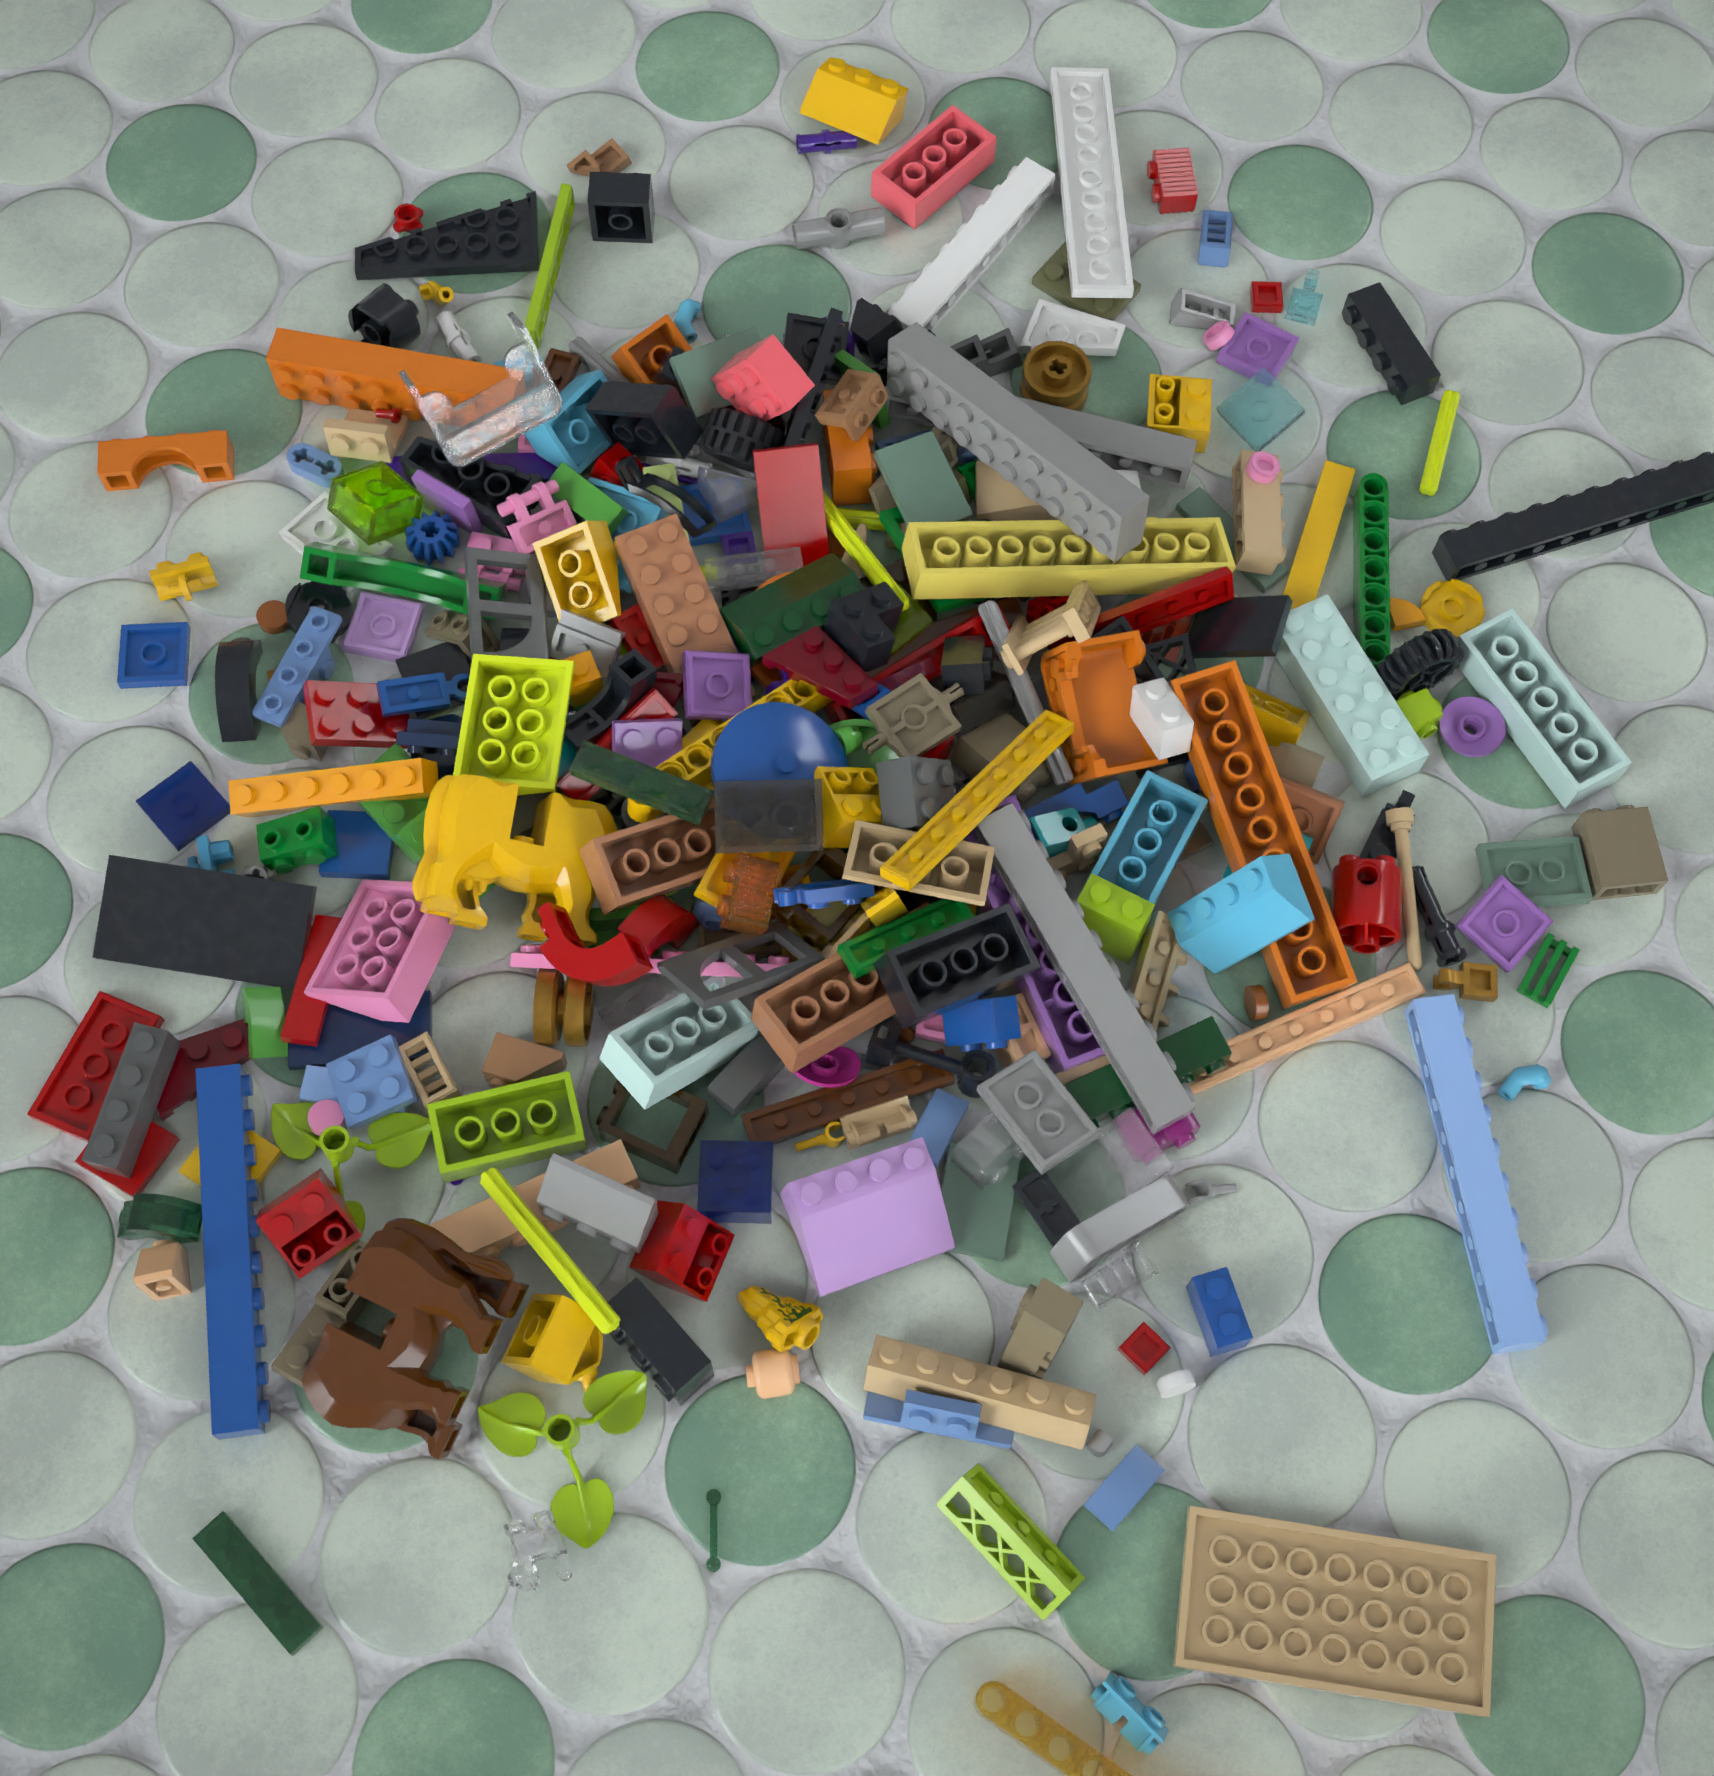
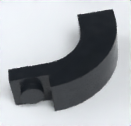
M240 637L230 642L219 643L215 663V697L222 742L256 740L261 729L260 720L252 714L257 704L256 670L263 653L261 640Z

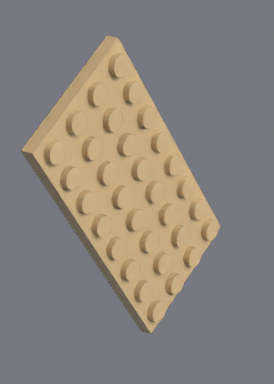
M1189 1506L1187 1509L1173 1667L1485 1718L1490 1717L1496 1554Z

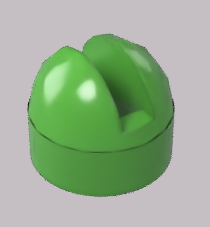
M843 726L834 731L843 747L845 755L855 752L861 747L863 735L856 726Z

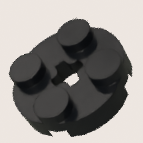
M314 581L302 585L299 583L291 589L286 598L285 614L287 626L296 634L310 611L309 609L313 606L318 607L319 604L323 605L324 610L338 614L342 618V623L330 643L332 644L348 629L352 618V604L342 586Z

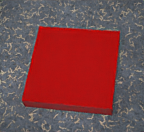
M151 1121L130 1178L96 1170L81 1160L86 1146L74 1162L137 1200L180 1139Z

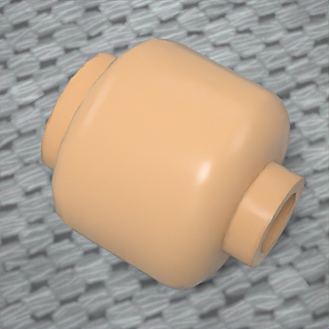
M775 1348L757 1350L753 1353L752 1364L745 1365L748 1388L755 1387L757 1395L762 1399L790 1395L794 1392L795 1385L800 1384L797 1354L791 1355L789 1350L782 1353Z

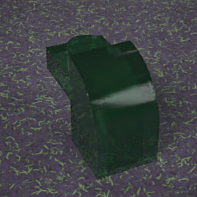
M134 1194L133 1200L124 1202V1207L120 1212V1225L117 1237L129 1241L155 1238L158 1240H174L180 1244L198 1242L202 1224V1205L167 1195Z

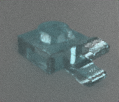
M1308 268L1302 289L1293 287L1285 319L1311 326L1315 325L1323 294L1314 292L1320 271Z

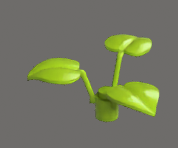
M274 1103L271 1109L272 1134L281 1152L288 1158L303 1161L313 1156L317 1146L321 1148L326 1158L331 1162L335 1186L343 1199L344 1191L340 1164L352 1157L354 1147L357 1146L366 1151L375 1150L376 1159L381 1165L387 1168L401 1169L413 1164L421 1156L432 1131L430 1120L424 1116L413 1113H391L373 1121L369 1125L367 1134L372 1144H367L360 1141L357 1136L350 1138L347 1130L337 1125L326 1128L320 1136L314 1134L309 1126L308 1112L315 1103ZM354 1200L345 1201L358 1228L363 1233L366 1223L363 1206ZM351 1243L349 1246H347L334 1256H337L347 1251L353 1245V1243Z
M634 1370L617 1371L606 1374L590 1384L583 1396V1406L593 1415L590 1418L576 1417L572 1420L568 1415L556 1414L550 1417L545 1424L546 1410L543 1404L534 1395L524 1392L508 1394L494 1402L478 1407V1416L485 1435L503 1454L511 1457H523L531 1454L536 1448L537 1436L546 1437L556 1449L563 1451V1455L568 1461L577 1485L568 1484L556 1492L551 1501V1517L555 1527L564 1536L577 1543L583 1549L592 1547L607 1531L614 1513V1497L610 1487L601 1479L595 1478L584 1483L571 1449L579 1443L581 1436L579 1428L581 1426L593 1425L598 1421L600 1427L606 1433L612 1435L625 1434L636 1428L646 1410L648 1378L644 1372Z

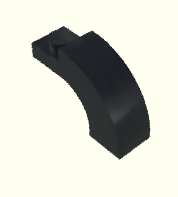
M635 648L610 664L606 682L600 692L586 706L566 719L563 741L578 755L594 745L612 727V721L620 720L654 687L657 668Z

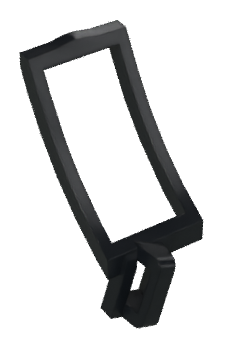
M633 455L627 456L615 465V471L627 491L652 502L670 516L677 513L682 527L693 538L709 532L717 525L714 516L684 489L654 474L646 473L643 475ZM654 484L674 494L688 504L706 524L697 529L674 505L645 488Z

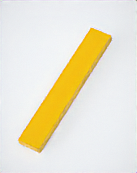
M1325 460L1283 591V595H1289L1293 601L1290 610L1316 599L1356 471L1354 468Z

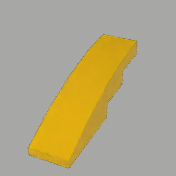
M883 887L875 893L874 897H868L863 903H860L876 928L908 913L907 908L893 888Z

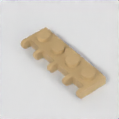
M1160 910L1153 912L1150 917L1129 989L1138 1001L1139 1009L1137 1011L1143 1021L1148 1020L1156 1032L1158 1026L1169 1027L1170 1018L1162 1014L1167 995L1177 996L1179 992V987L1171 983L1175 965L1185 966L1188 960L1186 955L1179 952L1181 946L1177 942L1168 915Z

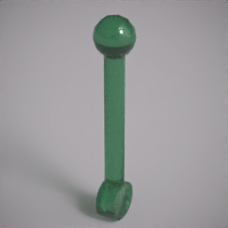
M712 1489L706 1495V1500L710 1505V1558L706 1561V1568L710 1572H717L721 1567V1561L717 1558L718 1504L721 1502V1493L716 1489Z

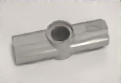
M880 207L849 212L844 208H834L827 212L826 217L793 222L792 231L794 243L798 250L827 244L835 249H843L850 245L854 239L885 234L886 226L884 214Z

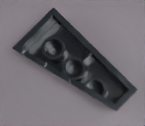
M417 436L399 460L408 479L412 481L411 477L417 469H421L470 498L481 524L498 535L510 539L512 537L506 526L517 522V519L513 513L502 517L497 510V505L505 502L508 496L515 493L520 495L531 490L532 485L540 481L543 482V478L540 475L534 473L526 474L517 471L516 467L507 464L502 466L486 461L485 457L476 454L471 456L459 452L457 448ZM539 502L526 506L529 515L530 510L534 509Z

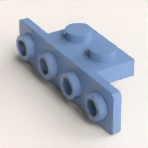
M316 606L311 607L252 711L255 718L278 727H283L297 701L305 704L303 686L306 680L325 681V679H329L335 669V661L329 649V644L342 623L340 615Z
M908 1389L906 1390L904 1401L868 1391L863 1414L865 1420L1010 1449L1013 1443L1014 1431L979 1422L982 1404Z

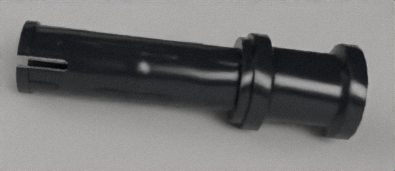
M1420 865L1414 866L1412 870L1416 905L1427 928L1425 930V938L1428 942L1432 943L1438 956L1436 959L1438 967H1448L1457 964L1467 957L1466 950L1460 948L1454 934L1456 928L1451 921L1446 920L1433 888L1429 883L1424 867H1420Z

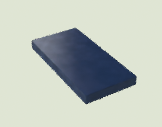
M424 991L409 1023L381 1021L329 1004L317 1047L288 1043V1068L290 1070L306 1069V1065L327 1067V1063L390 1034L396 1038L398 1046L425 1032H428L432 1039L431 991ZM426 1047L409 1058L413 1061L428 1053L429 1050Z

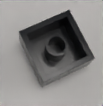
M590 172L587 202L593 241L653 243L655 209L651 174Z

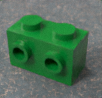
M320 806L256 825L259 861L271 871L275 870L277 874H287L295 868L309 864H321L326 859L338 856L335 820Z

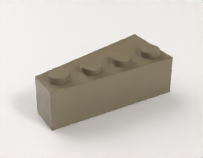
M1044 1277L1038 1287L1030 1284L1020 1302L1017 1314L1013 1320L1014 1322L1010 1328L1014 1332L997 1367L1043 1379L1068 1335L1084 1301Z

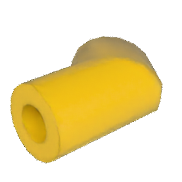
M428 281L427 284L419 286V293L424 301L433 299L436 304L442 306L448 304L454 297L451 288L443 287L435 281Z

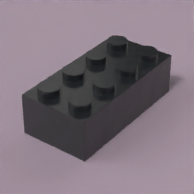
M1010 903L886 951L873 964L904 1030L1021 982L1040 968V964Z

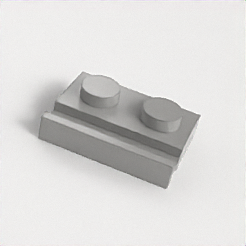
M561 610L560 615L562 616L559 624L556 626L549 648L550 656L562 660L590 650L600 676L607 679L609 665L618 658L621 649L620 644L625 636V632L570 610Z

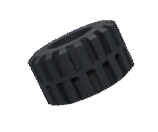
M712 408L699 447L707 455L721 462L755 473L752 450L783 447L786 435L774 425L749 414L728 408Z

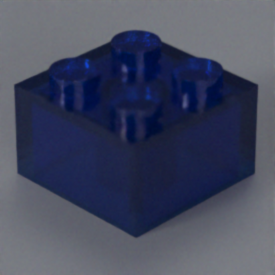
M701 1140L697 1211L715 1223L772 1224L773 1142Z

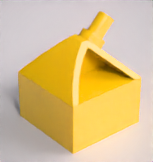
M532 1294L501 1363L538 1382L569 1385L575 1380L581 1381L585 1393L589 1385L596 1380V1376L599 1374L597 1367L602 1358L603 1334L576 1301L559 1294Z

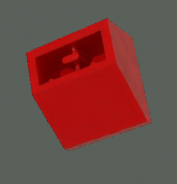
M321 1168L260 1209L256 1218L257 1224L299 1279L362 1237V1233L343 1197Z
M658 1200L657 1208L659 1214L640 1253L635 1252L629 1268L654 1283L707 1302L735 1235L685 1203Z

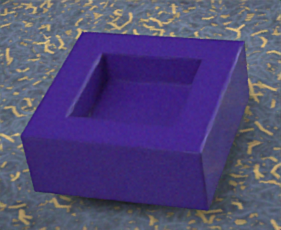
M752 530L721 535L726 569L758 564Z

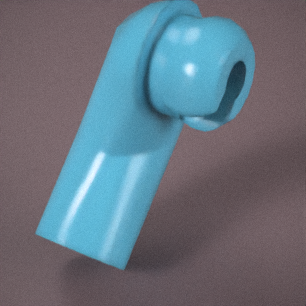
M686 299L681 302L674 319L676 327L688 344L693 343L698 337L691 321L692 318L698 317V313H701L702 310L700 303L692 299Z
M1538 1064L1517 1067L1498 1089V1093L1505 1100L1513 1101L1523 1086L1533 1085L1535 1089L1540 1088L1543 1090L1550 1085L1551 1077L1548 1074V1070Z

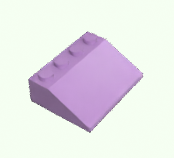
M923 1137L789 1182L780 1193L819 1298L955 1248L937 1172Z

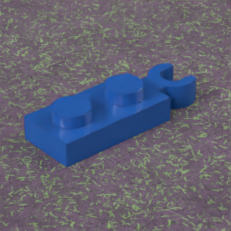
M444 672L378 681L376 687L383 717L449 708L451 705L450 698L452 697L457 701H465L467 691H460L457 684L467 682L469 676L468 674L461 673L455 675L452 680L446 681Z
M847 879L797 884L796 887L773 889L774 903H779L780 907L804 903L808 905V908L821 909L829 907V902L842 900L843 904L853 905L863 903L865 897L875 896L874 885Z

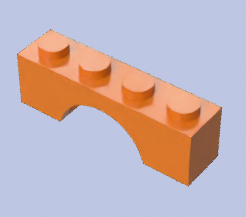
M209 430L207 432L188 434L177 433L166 436H144L132 439L116 438L110 441L98 442L97 474L106 491L139 489L142 481L150 472L171 464L191 468L198 474L202 483L235 480L234 447L227 430Z

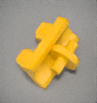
M201 552L189 554L186 561L176 564L169 560L156 564V569L149 571L160 601L184 596L186 602L193 600L192 593L218 586L209 558Z

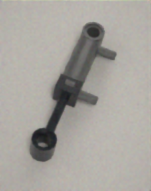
M897 1013L841 1045L842 1047L865 1054V1062L882 1068L890 1066L894 1054H898L956 1074L959 1090L971 1098L981 1097L977 1092V1086L994 1076L997 1067L993 1056L983 1050H972L965 1054L962 1061L900 1041L903 1026L901 1022H898ZM971 1072H978L982 1076H975Z

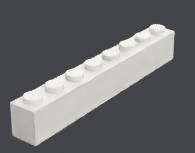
M1027 157L1019 166H1013L1003 184H998L993 189L986 203H981L976 208L970 221L963 223L959 227L954 239L942 246L938 257L933 262H928L925 265L921 276L915 282L912 281L908 284L903 296L897 302L894 301L890 304L886 314L889 316L894 315L900 321L902 331L915 322L926 330L930 329L933 331L1052 196L1056 174Z

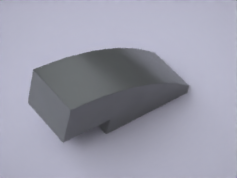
M1009 328L982 340L976 334L950 346V348L989 377L1024 365Z
M760 1034L707 1086L708 1097L733 1117H736L756 1094L759 1096L784 1068L785 1064L764 1036Z

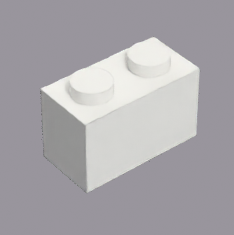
M1165 678L1134 685L1132 688L1130 717L1158 760L1190 752L1194 721Z

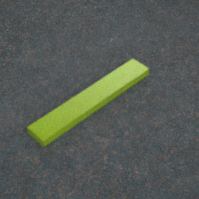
M561 183L524 326L526 345L529 349L538 350L541 344L576 206L574 190L570 184Z

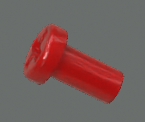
M397 407L391 410L377 408L375 416L377 418L390 419L392 423L397 424L401 420L402 413Z

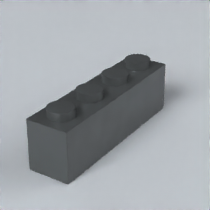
M134 1022L81 1159L96 1170L126 1178L131 1177L181 1042L169 1031Z

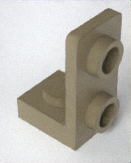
M443 610L435 615L431 620V624L424 631L426 636L457 644L471 661L468 615ZM481 618L483 652L499 651L500 640L483 618Z

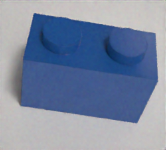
M1016 995L975 1000L942 1014L946 1047L961 1045V1052L982 1050V1043H986V1049L1008 1047L1007 1040L1021 1038Z
M1224 1267L1192 1277L1186 1286V1290L1210 1357L1246 1347L1253 1339L1228 1268Z

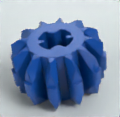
M435 510L432 515L428 516L422 511V518L416 519L411 517V526L405 528L407 549L410 553H413L417 562L425 559V562L430 566L434 560H438L443 565L444 557L454 558V549L460 548L461 542L458 525L452 522V518L448 514L441 516Z

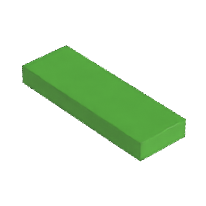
M564 462L559 465L548 480L554 479L559 486V491L553 494L560 501L566 499L569 507L586 521H606L611 535L628 514L626 509Z

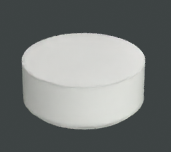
M1184 1369L1164 1375L1158 1379L1156 1385L1162 1398H1170L1190 1391L1196 1386L1192 1372Z

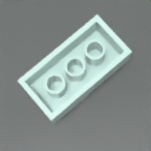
M713 976L703 982L710 992L726 986L718 976ZM682 993L610 1032L599 1059L645 1110L734 1059L755 1039L759 1030L751 1021L752 1013L738 998L703 1010L685 993Z

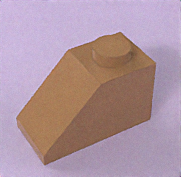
M496 1032L482 1073L486 1082L489 1083L488 1085L491 1088H497L557 1074L565 1070L568 1063L563 1051Z

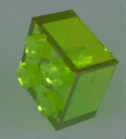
M379 461L332 478L327 510L370 546L404 533L406 531L405 528L411 526V517L420 519L424 496L386 463Z

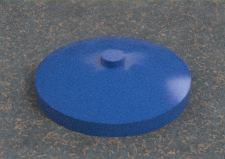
M782 702L758 704L736 715L726 725L716 740L710 764L714 791L726 812L749 831L775 839L801 837L815 830L811 822L814 771L818 766L848 767L839 739L821 718L800 706Z

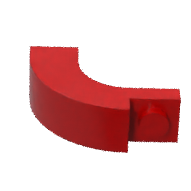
M657 895L636 908L617 929L619 934L624 932L638 937L649 958L664 943L678 950L699 924L694 914L666 895Z
M546 902L537 908L542 920L540 927L546 937L550 939L539 946V948L552 966L561 973L593 985L618 986L634 981L654 969L638 937L621 932L601 946L586 948L581 942L566 908L551 902Z

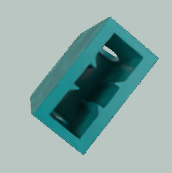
M1074 808L1046 813L1028 819L1035 840H1040L1044 844L1049 858L1067 851L1071 836L1097 825L1093 817L1081 819L1078 811Z

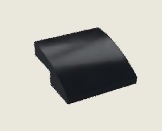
M449 642L395 660L402 678L444 672L446 681H450L457 674L465 673L468 676L470 675V668L464 652L457 644ZM468 681L457 684L458 689L466 692ZM452 697L450 698L451 705L449 708L415 712L417 719H424L464 705L465 701H457Z

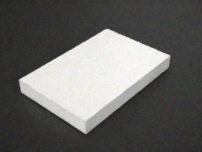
M326 491L279 531L281 538L302 555L304 546L312 542L388 557L394 552L391 543ZM342 586L347 592L353 589V587Z

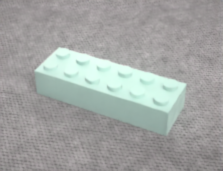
M1324 595L1290 610L1275 657L1361 796H1367L1419 772L1429 756L1428 751L1329 595Z
M1513 608L1459 636L1460 647L1464 651V658L1460 662L1459 669L1480 697L1493 704L1500 711L1505 720L1507 733L1564 809L1615 783L1622 777L1632 762Z

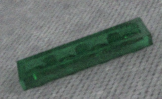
M585 740L570 766L571 776L699 826L714 796L713 790Z
M222 1511L192 1538L290 1655L294 1656L324 1628L226 1512Z

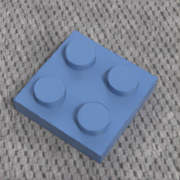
M391 1034L326 1064L347 1127L353 1131L418 1101L397 1040Z

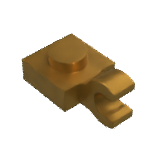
M1462 962L1459 965V971L1439 968L1438 975H1433V989L1441 991L1459 989V999L1494 1002L1498 998L1497 965Z

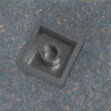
M910 755L876 763L882 825L918 832L955 796L953 784L955 776L951 761Z

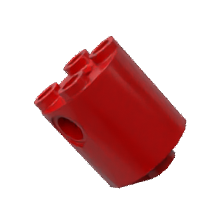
M1343 855L1339 858V864L1332 870L1331 913L1343 945L1351 947L1352 951L1356 953H1376L1380 948L1391 946L1401 938L1402 872L1396 866V859L1392 856L1381 855L1375 859H1360L1356 855Z

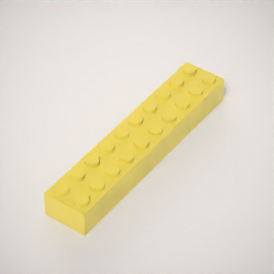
M1220 517L1146 518L1142 543L1116 562L1106 555L1099 553L1093 545L1081 536L1076 535L1071 528L1060 520L909 522L902 545V553L913 600L1070 596L1073 587L1084 580L1087 581L1094 595L1153 594L1225 566L1232 573L1236 568Z

